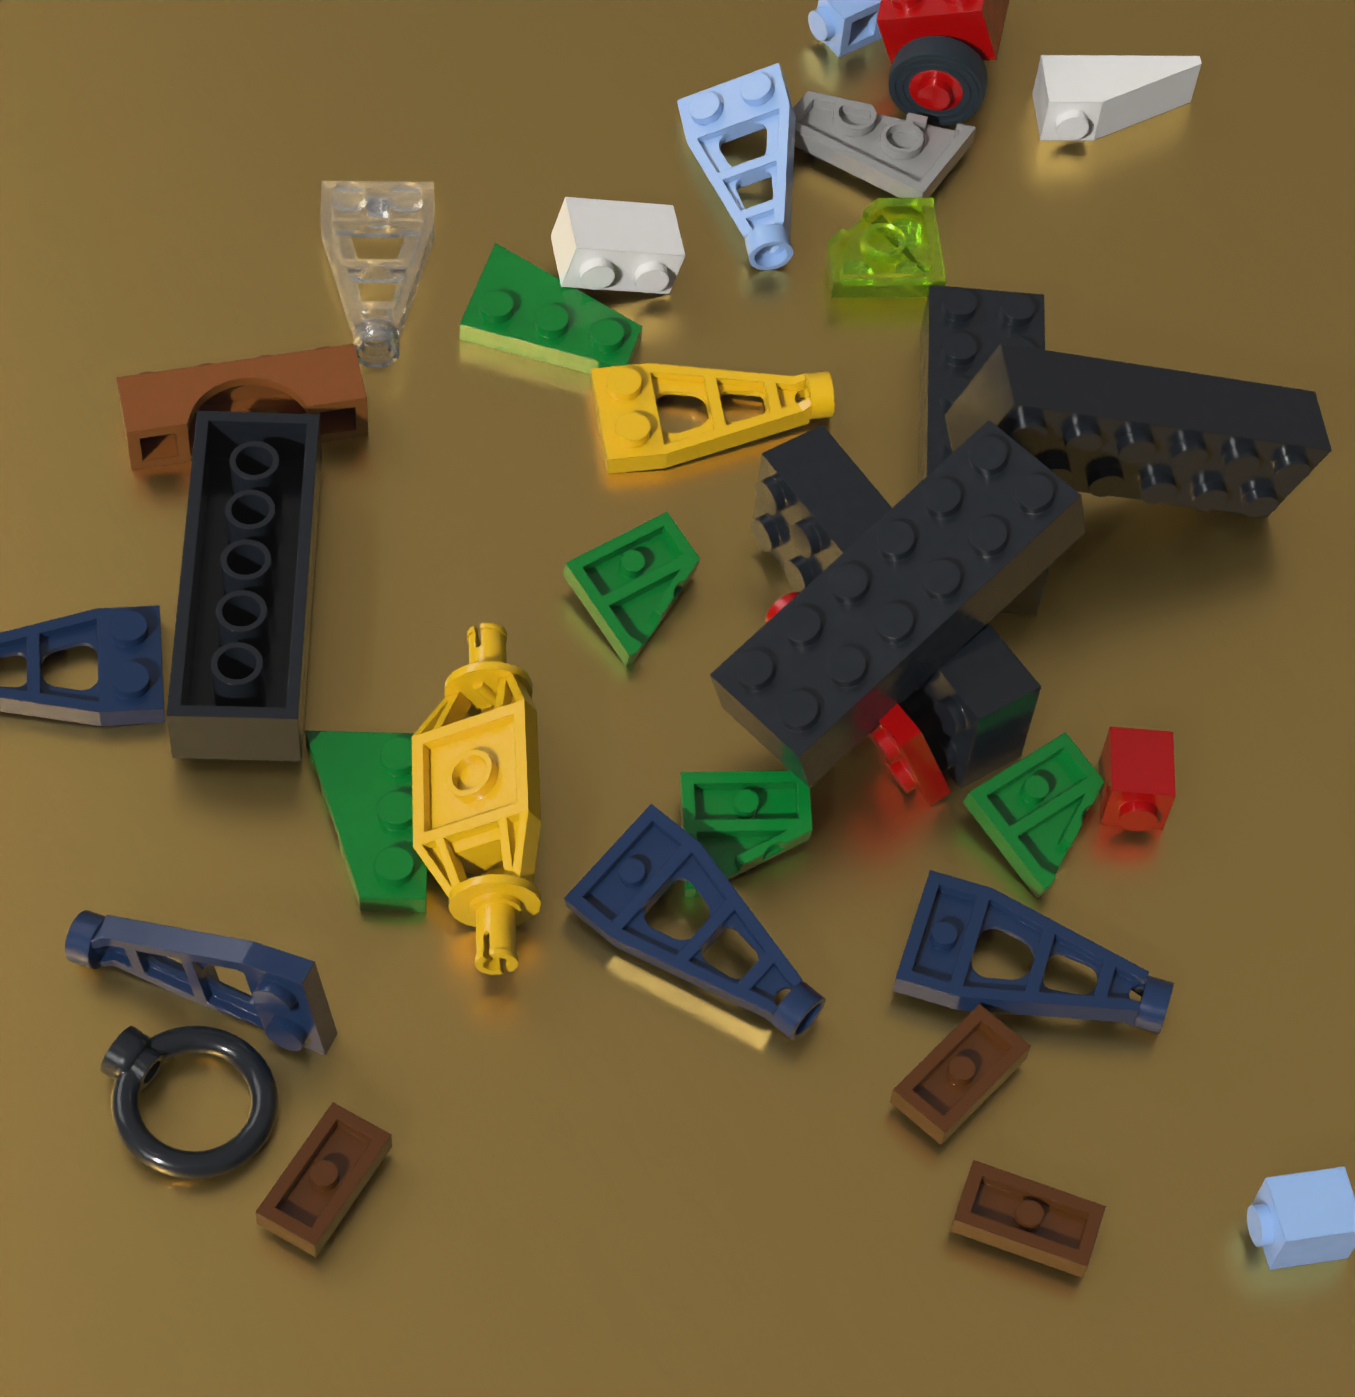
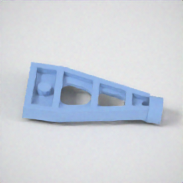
M776 63L677 100L686 142L745 239L750 264L759 270H773L782 267L793 256L790 235L796 116L785 74L780 64ZM762 129H767V149L764 156L733 167L728 164L721 152V144ZM772 177L773 199L745 209L737 190Z

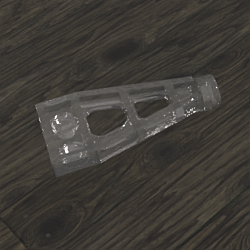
M322 181L321 238L353 335V344L355 345L358 362L370 368L387 367L393 364L399 357L400 337L434 241V182ZM353 237L403 238L404 241L396 259H358L351 240ZM358 283H396L393 301H361ZM370 341H382V342H380V343H373V342H370Z

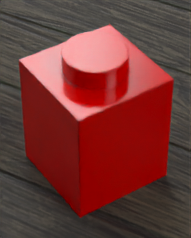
M1110 726L1099 759V775L1104 780L1100 789V824L1121 826L1130 831L1164 829L1176 797L1173 732Z

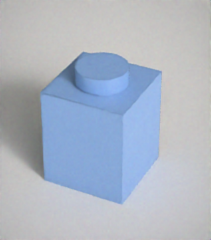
M1345 1166L1265 1178L1254 1201L1248 1207L1247 1224L1254 1245L1263 1247L1269 1270L1349 1258L1355 1248V1196Z

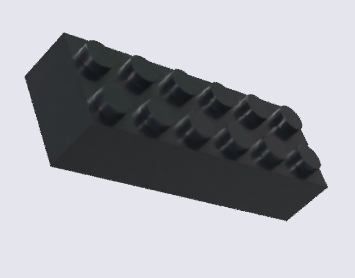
M929 285L920 330L918 484L952 454L945 414L997 347L1002 343L1045 350L1043 294ZM1048 568L1000 612L1037 615L1049 572Z
M1002 343L945 414L952 453L990 420L1077 492L1091 493L1098 497L1114 496L1137 499L1150 504L1167 503L1195 507L1198 510L1242 513L1249 517H1268L1332 451L1315 391Z
M197 411L166 714L172 758L301 761L322 470L320 414Z
M988 420L710 674L722 708L803 783L811 788L880 724L879 720L897 703L900 705L1086 532L1081 494Z
M820 425L762 453L759 477L756 483V499L753 519L751 520V531L759 547L765 552L770 551L782 565L791 587L796 592H801L891 510L892 507L823 425ZM987 623L903 701L900 707L921 730L940 770L947 771L957 785L963 788L1021 757L1041 685L991 625Z

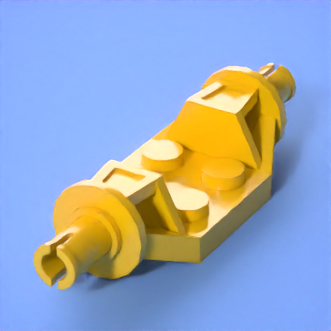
M480 623L481 640H479L478 629L475 626H472L467 631L469 664L453 671L445 680V698L412 736L413 848L449 897V911L452 916L466 925L476 927V969L489 975L504 974L503 959H506V969L509 972L514 971L518 967L515 926L531 920L540 911L541 893L536 885L533 884L541 828L537 710L531 700L533 682L527 672L507 663L506 629L495 623ZM465 872L476 875V877L467 879Z

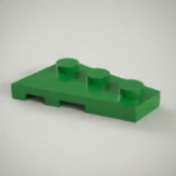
M305 730L306 747L311 762H314L321 784L323 799L333 820L341 854L360 911L426 912L428 868L413 848L412 736L414 733Z

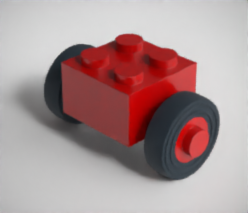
M881 0L876 21L891 63L889 92L896 106L906 115L909 112L927 116V124L954 125L972 117L979 110L987 89L988 78L984 61L997 60L1009 0Z

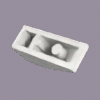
M1041 55L1032 93L1040 141H1094L1190 103L1202 64L1200 56Z

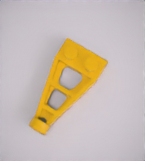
M655 363L591 368L590 384L607 474L668 468L809 424L812 419L832 418L834 416V389L829 371L787 376ZM727 394L762 397L766 412L748 419L728 421L724 418L720 397ZM664 395L696 397L706 404L708 420L699 427L679 433H669L661 428L656 401ZM795 399H803V401L797 403Z

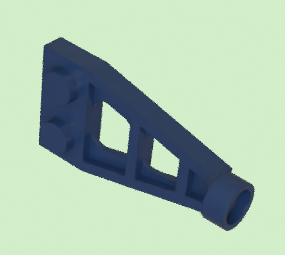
M160 605L97 608L0 633V658L22 656L27 660V682L20 687H0V712L95 726L165 723ZM77 646H88L97 652L98 681L90 689L74 690L55 687L48 684L42 678V663L47 656L54 652Z
M653 804L648 806L564 898L567 908L616 948L764 1017L791 1040L799 1038L812 1025L825 1005L826 999L806 982H803V979L702 844ZM678 880H683L693 885L708 905L710 911L709 919L691 939L687 940L674 939L651 928L645 920V914L670 886ZM727 928L737 931L758 954V961L741 979L729 977L707 963L702 957ZM784 989H790L791 991L777 1006L775 1004L776 995Z
M930 870L898 968L893 991L955 1010L973 1011L980 1004L991 1013L1124 1022L1131 1026L1160 1034L1174 983L1149 976V971L993 888ZM997 929L1026 944L1033 954V965L1030 972L1024 977L1015 980L986 978L977 974L972 967V959L979 936L986 930ZM1054 955H1061L1093 969L1097 975V984L1094 991L1086 995L1052 990L1046 987L1043 983V976L1049 958ZM1131 990L1141 996L1140 1002L1130 999L1129 993Z
M89 910L79 913L69 928L65 942V955L69 961L92 969L116 966L172 993L265 1030L266 1035L271 1041L287 1050L300 1051L304 1046L326 1055L338 1034L315 961L254 941L117 916H104ZM168 957L180 959L182 964ZM214 966L243 972L252 996L221 982Z

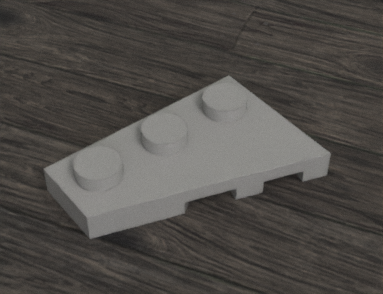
M807 91L794 107L796 116L795 147L919 208L923 206L973 144L976 127L957 123L955 131L927 125V116L909 112L906 120L876 114L872 104Z

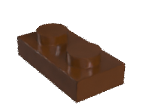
M979 1004L893 1089L890 1103L942 1145L1027 1059L1031 1045Z
M332 1102L256 1210L257 1224L317 1257L392 1148V1134Z
M973 1160L950 1231L1083 1278L1091 1258L1106 1206Z

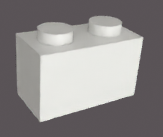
M565 197L551 233L561 287L669 294L686 256L673 205Z

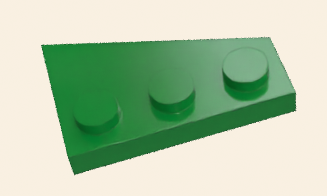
M497 243L494 244L459 324V340L591 374V368L632 365L641 343L642 326L576 288L561 287L560 279Z

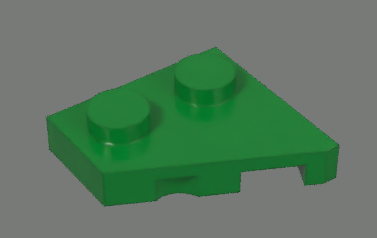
M665 512L566 562L563 576L627 667L635 662L697 570L700 557L669 513Z
M1064 732L970 791L963 803L1038 899L1052 885L1056 877L1055 874L1068 849L1073 844L1082 826V821L1095 801L1104 780L1070 736Z
M792 771L680 773L681 828L702 844L728 880L806 842L811 837L813 829L810 788ZM684 881V897L698 896L699 893L693 885Z

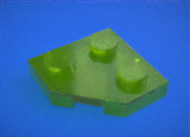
M877 198L863 210V216L847 231L842 228L828 240L826 250L831 298L927 297L929 285L945 286L946 278L933 198Z

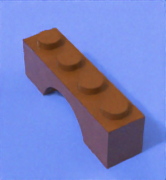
M354 344L334 347L325 346L313 350L278 355H262L256 358L221 363H204L193 367L158 372H142L136 375L116 377L131 470L192 462L197 411L320 414L321 442L368 436L367 395Z

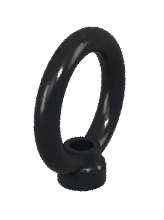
M130 1026L112 1043L101 1063V1072L114 1080L111 1094V1113L119 1137L135 1158L149 1168L164 1175L181 1179H207L231 1172L255 1156L269 1138L276 1122L278 1091L271 1069L265 1059L252 1045L228 1031L208 1026H183L163 1031L150 1038L136 1027ZM187 1053L213 1055L230 1063L244 1077L250 1091V1112L243 1128L228 1142L209 1150H180L161 1142L145 1126L139 1109L140 1091L152 1082L164 1061L174 1056Z

